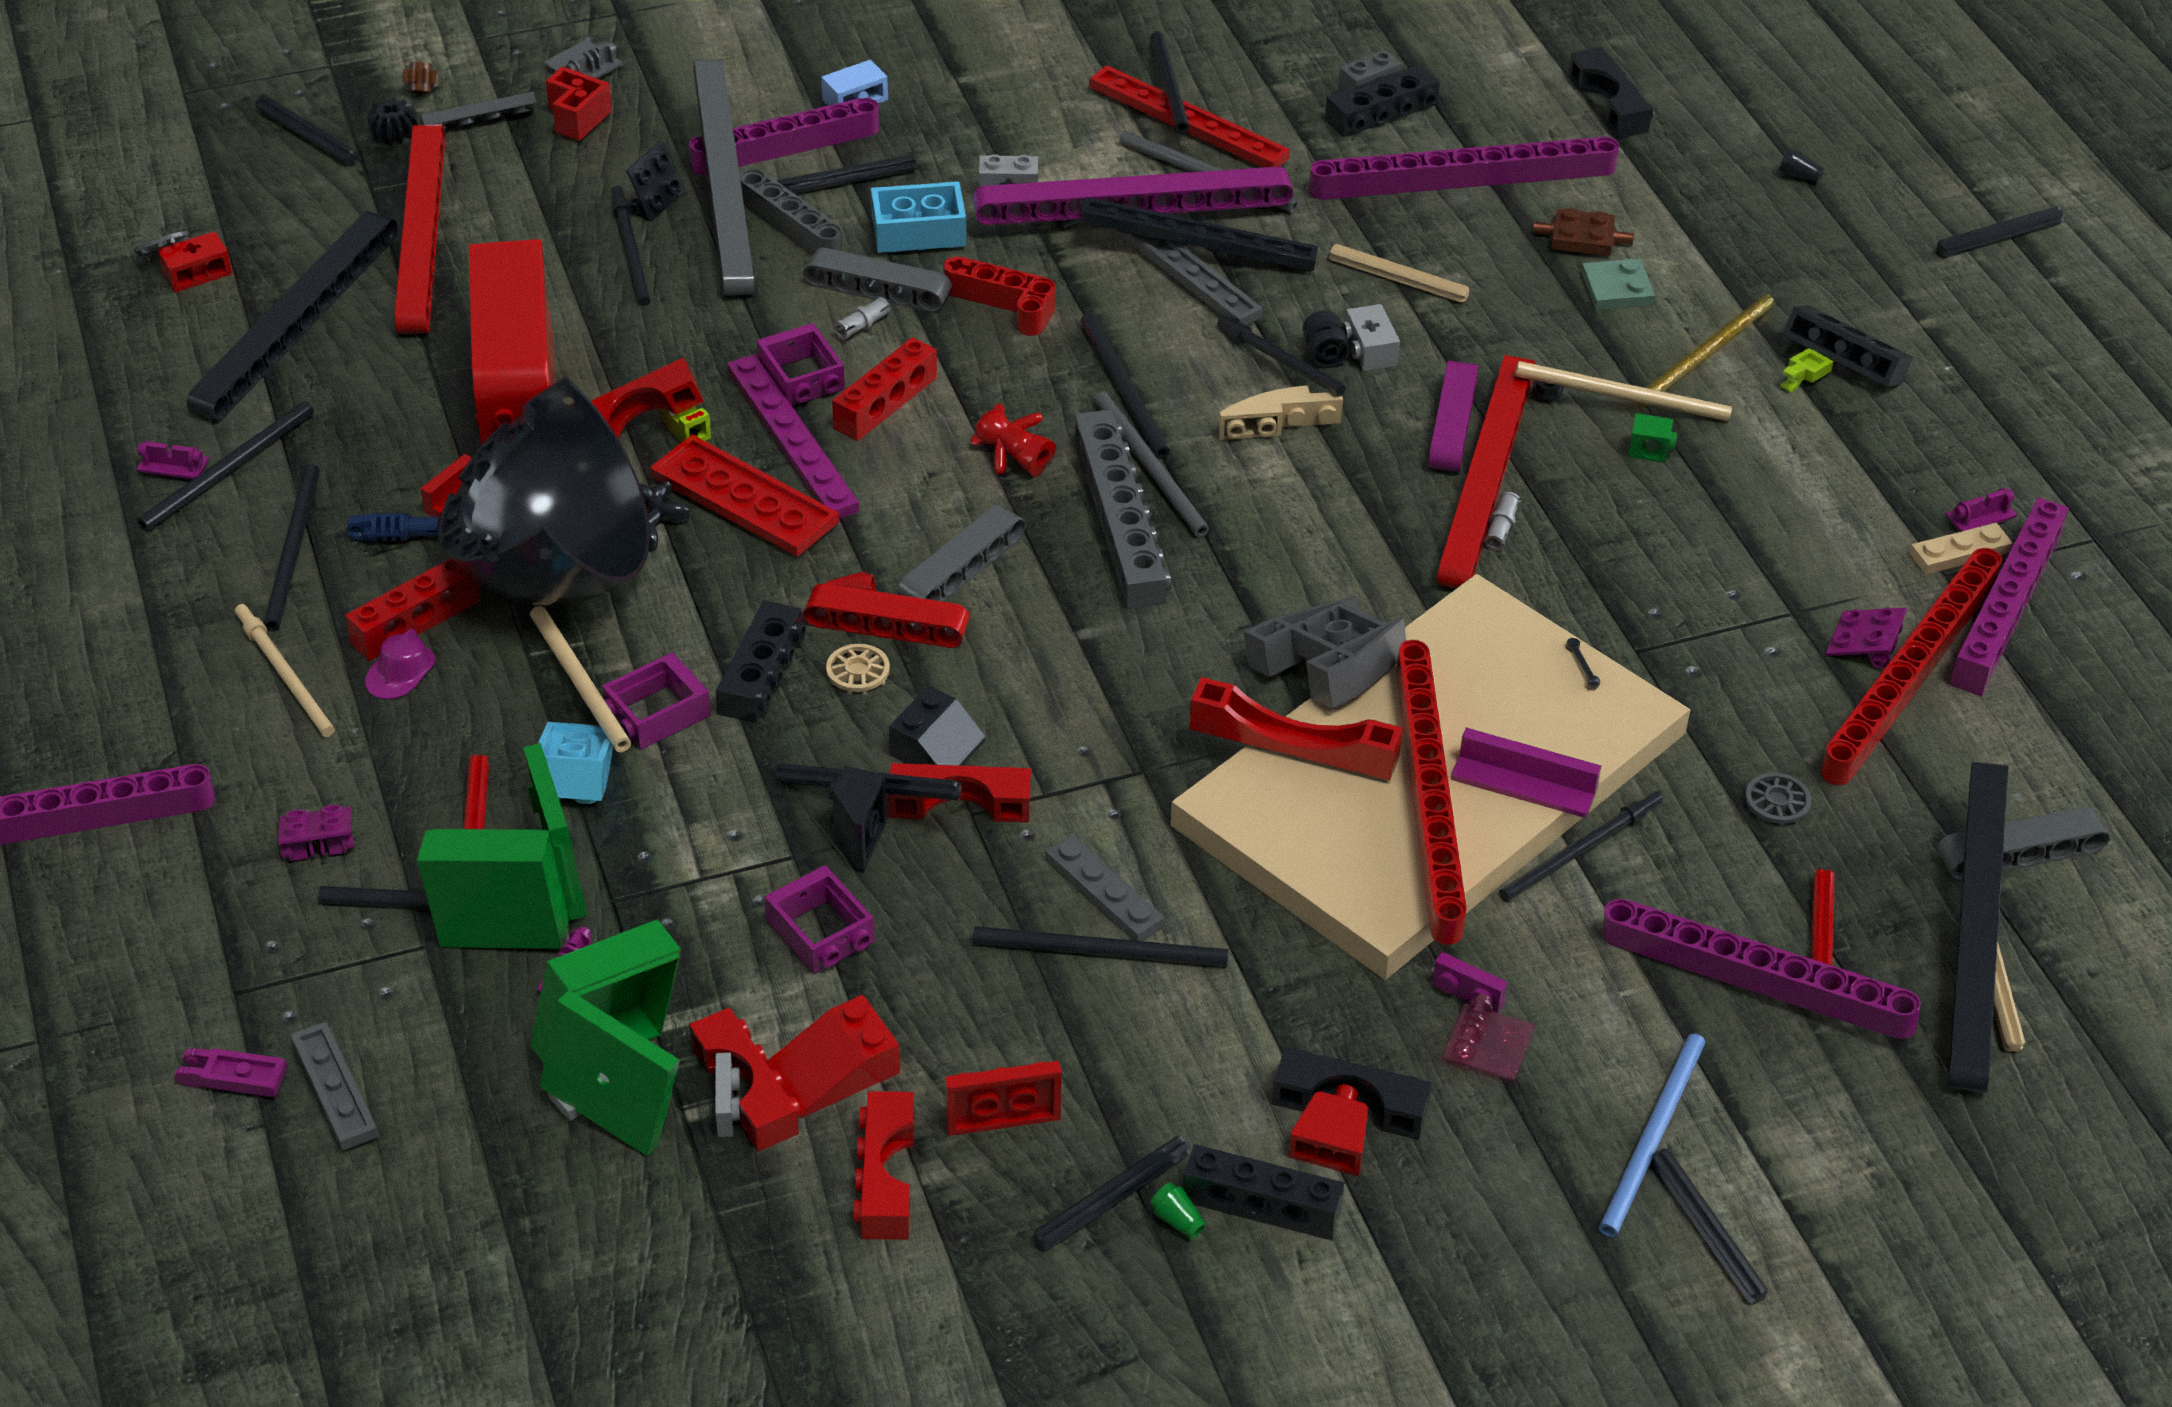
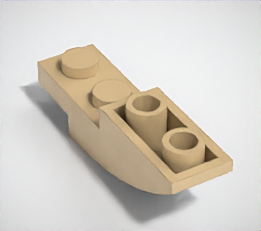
M1308 385L1258 394L1237 402L1220 412L1218 437L1219 440L1281 436L1282 427L1339 424L1342 417L1343 398L1332 392L1310 393Z

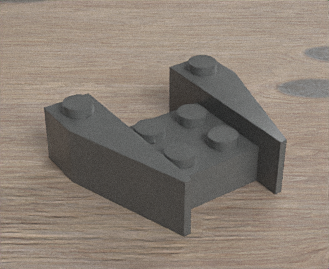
M1351 596L1271 618L1245 630L1244 638L1249 667L1268 677L1277 676L1283 670L1309 659L1306 661L1311 698L1333 709L1345 705L1347 701L1362 694L1397 664L1399 646L1402 642L1406 641L1403 617L1400 616L1388 623H1384L1360 612L1358 597Z

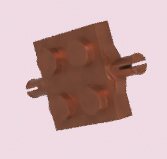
M1557 208L1556 218L1552 221V224L1534 221L1533 234L1550 235L1552 240L1551 249L1611 256V250L1615 243L1633 246L1634 233L1617 231L1614 226L1615 215L1602 211L1593 213L1578 211L1575 208Z

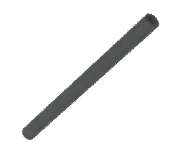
M1124 130L1120 135V144L1188 172L1222 170ZM1292 198L1289 203L1274 207L1293 214L1298 207V200Z
M1104 391L1098 393L1094 399L1101 411L1113 410L1116 422L1120 421L1122 424L1124 442L1128 443L1130 450L1194 535L1199 538L1205 536L1209 531V526L1109 394Z

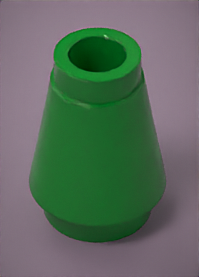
M1170 1182L1164 1185L1150 1201V1205L1155 1209L1154 1215L1183 1235H1186L1190 1240L1198 1237L1207 1226V1223L1202 1219V1216L1182 1186L1176 1187Z

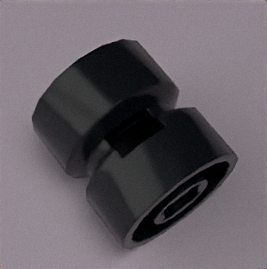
M1324 310L1315 312L1306 318L1303 323L1302 332L1313 363L1321 368H1334L1346 361L1350 354V346L1339 316L1332 311Z

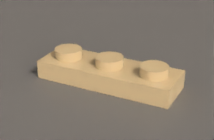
M1997 523L1911 544L1909 554L1926 575L1964 565L1972 553L1979 548H1990L1997 551L2000 555L2010 553L2013 542Z

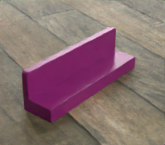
M1466 727L1462 735L1460 755L1453 769L1451 779L1585 818L1589 813L1598 790L1602 765Z

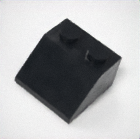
M927 686L889 726L890 756L907 764L963 766L986 741L983 732L956 698L930 686Z
M844 766L839 778H834L830 786L829 798L833 799L834 804L830 821L835 824V839L857 872L864 873L887 824L885 775Z

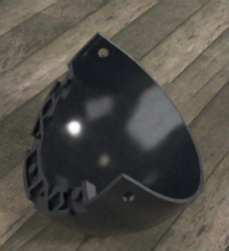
M564 376L521 406L522 414L510 425L504 421L477 450L458 477L462 484L456 495L450 493L447 497L438 530L439 543L445 549L444 553L476 583L505 598L536 605L571 604L605 594L635 577L645 565L649 550L650 533L647 509L632 464L606 419L583 392L567 376ZM564 397H571L574 402L566 404L562 399Z

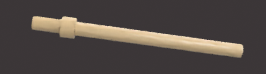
M245 604L238 605L234 612L243 623V631L251 641H255L322 736H331L335 728L266 634V626L260 618L254 617Z

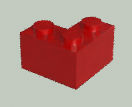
M563 66L546 80L548 106L554 112L555 130L557 133L580 141L612 112L610 84L608 82Z

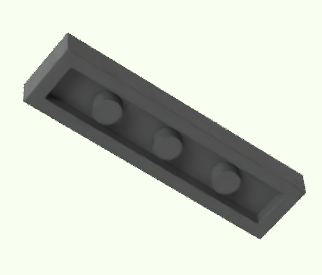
M533 91L423 114L418 118L420 125L443 124L444 129H447V123L457 121L458 126L475 123V117L485 116L486 120L503 117L502 112L513 110L514 115L529 112V106L534 105L536 99Z
M1074 835L1046 851L1045 861L1132 940L1143 941L1165 927V917Z
M325 1021L290 1034L295 1051L342 1151L379 1137L376 1124L327 1022Z

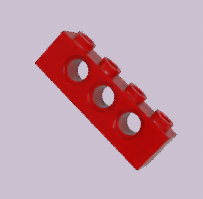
M914 337L905 342L832 400L833 429L858 442L937 378V349Z
M448 559L345 614L350 644L368 661H371L379 656L381 645L390 636L405 634L409 629L415 630L417 635L481 601L478 583L464 573L451 559Z

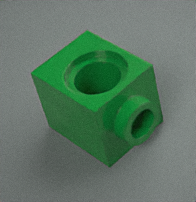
M1635 413L1628 457L1666 463L1668 450L1675 451L1677 432H1671L1673 419Z

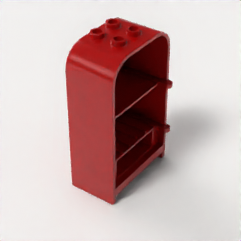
M540 239L469 245L472 373L477 410L475 423L479 425L481 445L504 421L509 425L522 414L521 406L555 383L553 330L548 303L543 247Z

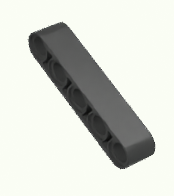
M748 169L740 174L743 204L746 208L811 255L819 248L842 251V233L839 225L763 171Z
M829 248L817 249L803 271L805 280L815 287L874 300L882 297L888 303L928 312L938 311L952 288L949 278L939 272Z
M1000 505L992 506L908 573L900 582L897 595L944 602L1020 540L1025 531V520Z
M2081 807L2005 823L2002 872L2093 854L2105 848L2111 836L2091 807ZM1966 831L1950 834L1944 837L1937 845L1938 854L1951 876L1956 880H1963Z

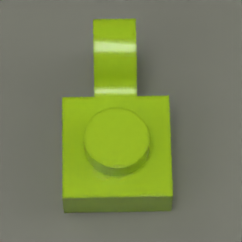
M1808 348L1789 360L1788 367L1783 371V374L1788 376V379L1781 383L1780 387L1788 392H1793L1803 380L1813 383L1831 372L1833 361Z

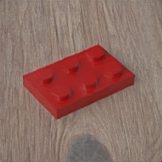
M1059 1061L1037 1062L1031 1065L1010 1068L1001 1067L995 1070L946 1076L945 1098L948 1136L1061 1120L1062 1071Z

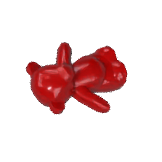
M996 404L992 411H987L979 418L976 423L975 434L971 437V443L976 447L984 443L989 446H995L994 469L999 475L1004 474L1006 471L1007 454L1009 453L1028 473L1034 477L1039 476L1044 471L1046 464L1053 459L1056 453V445L1046 437L1025 430L1038 425L1043 420L1042 414L1032 413L1010 423L1004 415V406Z

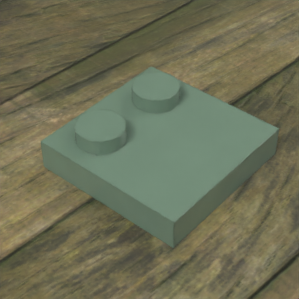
M1641 259L1582 263L1581 274L1595 310L1654 305L1656 295Z

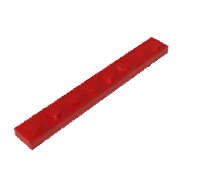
M1107 65L1090 77V88L1175 127L1164 91ZM1182 100L1190 126L1187 133L1262 168L1280 167L1290 159V149Z

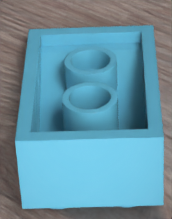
M547 722L538 743L542 745L559 800L561 798L575 799L576 802L582 804L602 801L607 787L614 747L601 726Z

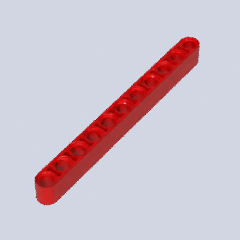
M443 124L413 125L395 305L397 335L429 333L445 153Z
M1504 355L1441 558L1437 575L1438 586L1457 589L1475 575L1484 539L1490 525L1489 519L1496 505L1532 384L1531 379L1515 376L1517 362L1535 364V360Z
M1979 548L1972 553L1828 743L1821 769V776L1826 782L1833 785H1845L1852 780L1988 597L1998 577L2002 557L1997 551L1990 548Z
M1412 639L1402 642L1399 646L1396 670L1397 686L1430 932L1437 942L1452 945L1458 943L1463 938L1467 906L1430 650L1424 642Z

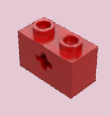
M215 231L157 249L162 273L175 293L232 275L228 250Z

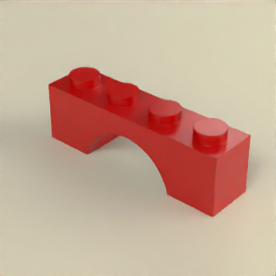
M683 357L591 400V402L606 419L619 439L624 426L643 412L664 409L677 415L703 403L704 400L697 381Z
M891 763L890 774L960 782L962 790L961 797L958 800H967L981 805L990 813L994 822L1029 823L1031 768ZM888 794L889 818L924 819L932 808L951 800Z
M728 1007L690 1023L691 1048L706 1072L716 1073V1053H731L732 1068H739L740 1078L751 1086L749 1092L739 1101L741 1126L757 1152L798 1135V1118L802 1115L800 1106L794 1096L788 1097L784 1091V1083L779 1072L776 1069L771 1071L767 1065V1057L761 1045H754L752 1042L749 1028L744 1019L738 1020L731 1008Z
M868 1091L867 1107H860L859 1128L860 1130H866L865 1137H858V1161H864V1168H856V1192H862V1200H854V1223L861 1224L862 1239L909 1240L910 1184L892 1177L884 1169V1165L898 1151L913 1146L914 1092Z

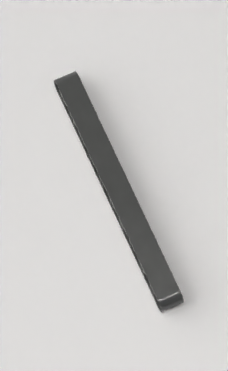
M723 59L694 60V79L724 297L754 295L753 267Z

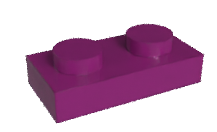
M1442 952L1435 961L1432 985L1440 988L1445 993L1472 1003L1477 1008L1484 1009L1495 1015L1499 1014L1504 1007L1508 982Z

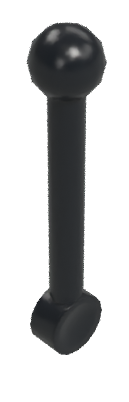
M1569 638L1566 648L1574 652L1588 678L1587 685L1592 689L1598 688L1601 683L1600 679L1593 675L1579 649L1580 641L1576 638Z

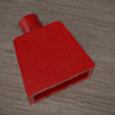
M1339 1085L1334 1095L1324 1092L1314 1094L1291 1132L1289 1158L1359 1177L1368 1106L1365 1103L1356 1101L1358 1092L1355 1088L1349 1085Z

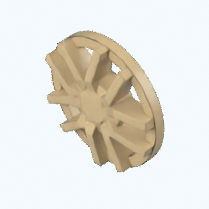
M867 644L843 646L830 655L826 664V674L830 684L847 690V693L852 695V692H862V695L867 694L866 691L874 689L879 685L883 686L890 671V664L886 654L880 649ZM854 651H864V652L861 653L860 655H857ZM846 653L849 658L846 659L842 655ZM872 654L876 655L873 658L868 659ZM836 661L839 665L833 666V663ZM861 681L862 684L855 685L854 682Z

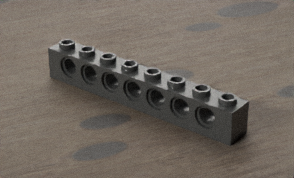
M1112 409L1075 414V441L1126 607L1129 609L1166 604V590L1171 589L1170 572L1163 569L1164 555L1162 548L1156 547V529L1154 526H1149V507L1142 504L1143 490L1141 484H1136L1135 482L1137 479L1134 462L1129 463L1130 451L1128 443L1122 442V424L1120 421L1116 422Z

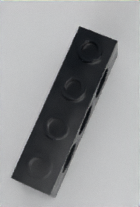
M1421 64L1327 96L1325 121L1342 137L1359 133L1437 105L1440 81Z
M1809 305L1794 306L1782 335L1887 387L1902 384L1913 359V356Z
M763 600L716 689L718 715L757 723L762 711L768 710L774 688H779L781 685L785 666L791 665L795 647L798 642L802 643L805 637L806 624L802 623L801 608Z
M1194 1144L1184 1171L1183 1189L1195 1206L1333 1240L1342 1211L1345 1182Z

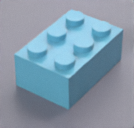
M959 182L871 188L872 220L878 253L966 246V215Z

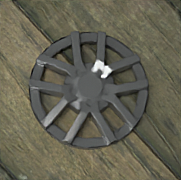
M181 231L162 236L135 247L134 252L140 258L158 254L157 249L188 240L190 235L188 231Z
M1777 772L1756 776L1749 782L1745 793V800L1748 805L1747 810L1756 814L1757 820L1761 821L1764 819L1769 822L1779 823L1780 827H1784L1786 823L1798 824V821L1809 812L1812 802L1810 791L1804 783L1793 776ZM1775 780L1774 785H1770L1764 781ZM1779 780L1788 782L1787 787L1778 785ZM1793 786H1796L1801 792L1791 790ZM1782 812H1786L1788 816H1784Z

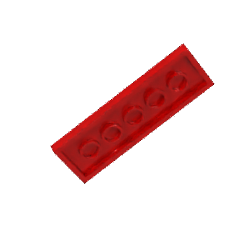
M693 434L650 467L651 478L662 484L664 481L670 482L673 490L797 557L839 523V512Z

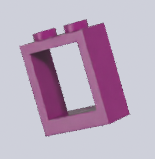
M814 323L757 340L758 359L791 406L845 389L844 365ZM813 356L822 369L789 379L780 366Z
M673 652L602 685L603 698L628 738L640 750L711 716L709 691ZM666 687H669L681 700L642 720H639L627 707Z
M826 865L764 896L766 921L813 974L826 967L835 965L839 960L856 951H861L868 947L869 944L875 942L874 917ZM828 902L849 926L813 944L792 919Z

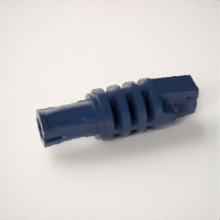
M371 513L350 516L347 528L349 538L352 540L379 542L382 539L383 542H389V539H391L392 542H398V539H401L402 542H407L411 540V537H439L440 517H411L407 513H391V515L388 513H382V515Z

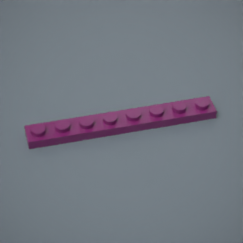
M754 354L728 362V374L814 499L839 512V518L859 512V501L758 357Z

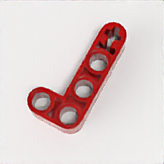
M958 256L951 257L944 262V275L949 278L952 284L948 295L1017 312V329L1021 334L1027 336L1040 334L1055 312V283L1049 278Z

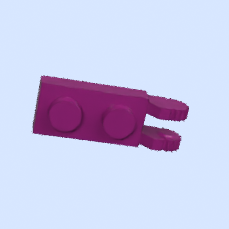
M189 1048L184 1052L182 1060L190 1067H178L174 1078L178 1084L185 1085L186 1087L199 1088L203 1086L276 1097L288 1067L284 1058L216 1048L212 1050Z

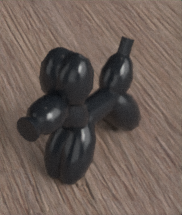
M664 481L663 484H658L652 489L647 485L640 484L646 508L648 507L650 510L647 514L650 533L649 550H656L658 547V533L654 525L659 520L678 524L690 518V510L684 504L663 502L668 496L669 491L673 488L668 481Z

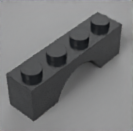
M1602 47L1571 53L1568 77L1580 92H1593L1609 99L1606 124L1616 137L1620 139L1649 132L1650 122L1653 118L1652 106L1647 103L1639 93V90L1628 80L1626 74L1614 63L1613 58Z
M1284 1048L1274 1078L1272 1105L1304 1112L1315 1093L1324 1092L1334 1095L1339 1085H1349L1358 1092L1356 1101L1365 1103L1377 1115L1383 1132L1416 1140L1420 1139L1429 1108L1432 1082L1414 1076L1384 1071L1376 1067L1371 1068L1350 1063L1343 1059L1313 1054L1305 1050Z

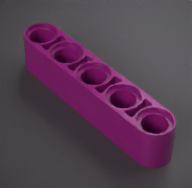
M1448 360L1428 463V468L1460 473L1478 377V364Z

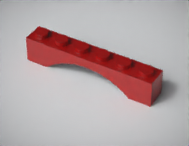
M1201 677L1191 698L1190 730L1386 780H1391L1400 757L1403 727L1372 719L1345 725H1317L1300 722L1261 706L1235 685Z

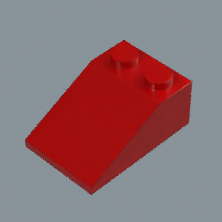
M862 994L829 1009L767 1060V1065L771 1071L776 1069L779 1072L784 1083V1091L788 1097L794 1096L801 1109L802 1115L800 1118H803L899 1074L900 1050L899 1043Z

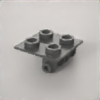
M586 39L544 61L543 64L555 72L563 66L585 75L599 78L623 65V62L614 57L616 47L612 42H603L601 45L596 46Z

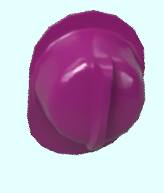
M409 629L405 634L390 636L381 645L379 658L369 669L365 677V686L368 692L376 698L389 700L402 697L413 690L433 667L435 655L431 649L425 647L413 629Z

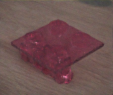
M1478 994L1477 997L1472 998L1470 1005L1464 1004L1442 1059L1514 1081L1536 1025L1492 1012L1490 997L1485 994Z

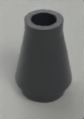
M1788 149L1779 167V170L1784 172V176L1807 180L1816 184L1819 182L1825 169L1798 149L1795 151Z

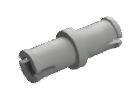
M879 297L864 307L859 306L853 309L849 316L834 323V330L842 327L835 334L841 340H845L860 330L865 331L871 328L873 322L889 315L890 307L882 310V308L889 305L884 298Z
M1504 492L1501 495L1497 510L1492 512L1489 519L1491 526L1484 539V543H1486L1485 546L1490 550L1499 551L1504 548L1508 532L1513 530L1516 523L1514 516L1521 500L1513 492Z

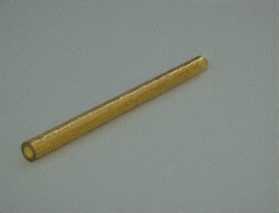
M1767 294L1763 295L1645 388L1665 392L1774 306L1773 298ZM1639 403L1641 406H1647V404Z

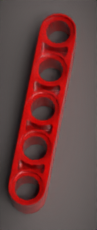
M822 583L812 588L803 613L807 623L818 628L946 648H955L962 643L970 619L967 609L955 603Z

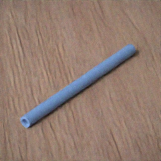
M1690 1034L1687 1037L1601 1221L1599 1231L1606 1237L1614 1238L1617 1236L1652 1161V1155L1658 1148L1705 1046L1704 1038L1698 1034Z

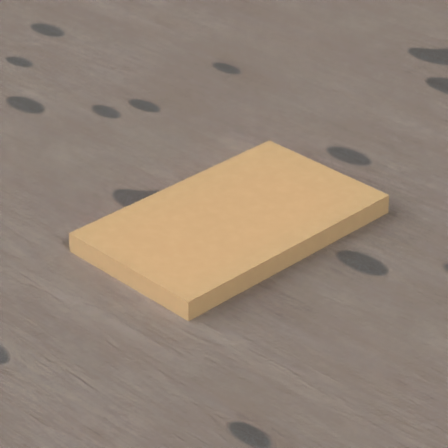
M1478 574L1474 575L1405 627L1406 640L1422 641L1430 650L1467 906L1466 914L1583 818L1453 781L1451 779L1452 772L1460 755L1462 735L1466 727L1602 765L1598 790L1589 812L1686 733L1690 714L1688 707ZM1569 638H1576L1580 641L1579 649L1593 675L1600 679L1601 683L1598 688L1592 689L1587 685L1588 678L1574 652L1566 648ZM1397 664L1362 694L1347 701L1341 707L1332 709L1310 698L1286 717L1317 725H1345L1372 719L1403 727L1396 678ZM1404 731L1402 733L1400 757L1391 780L1248 744L1172 801L1171 826L1384 980L1389 978L1435 940L1430 932Z

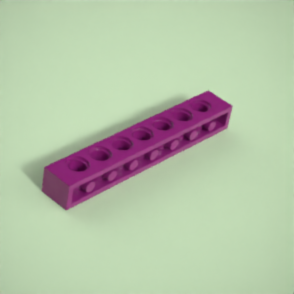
M2039 497L2037 498L1957 656L1950 682L1951 686L1983 696L2062 535L2069 507Z

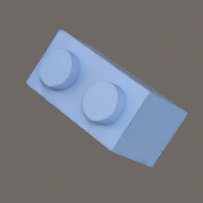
M871 60L821 77L822 100L828 106L859 98H872L878 103L888 100L887 75Z

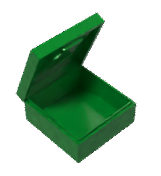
M541 743L523 747L532 783V785L527 786L533 813H539L542 830L431 829L425 831L417 863L440 947L561 949L569 918L574 920L588 916L568 826Z
M658 919L547 961L530 1046L544 1063L540 1088L560 1101L574 1107L577 1112L646 1156H649L659 1145L680 1062L678 1058L649 1041L662 1034L681 948ZM600 1073L604 1074L609 1079V1082L603 1080Z

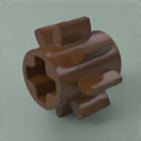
M411 62L410 69H403V83L409 86L410 93L430 94L431 87H437L438 73L437 71H431L432 64Z

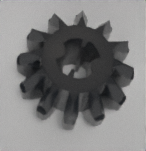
M393 98L391 101H386L382 99L381 104H373V108L368 111L367 118L372 137L378 138L380 142L388 140L392 144L394 141L403 142V138H412L413 125H418L413 105L407 104L406 100L396 101Z

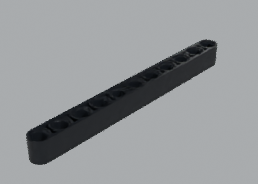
M370 211L364 212L192 388L187 398L188 411L216 421L224 419L393 242L398 230L397 221Z
M1972 762L1948 1089L1987 1093L2008 765Z

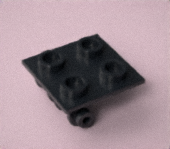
M660 140L626 170L638 196L631 201V211L634 214H646L649 222H652L685 192L663 140Z

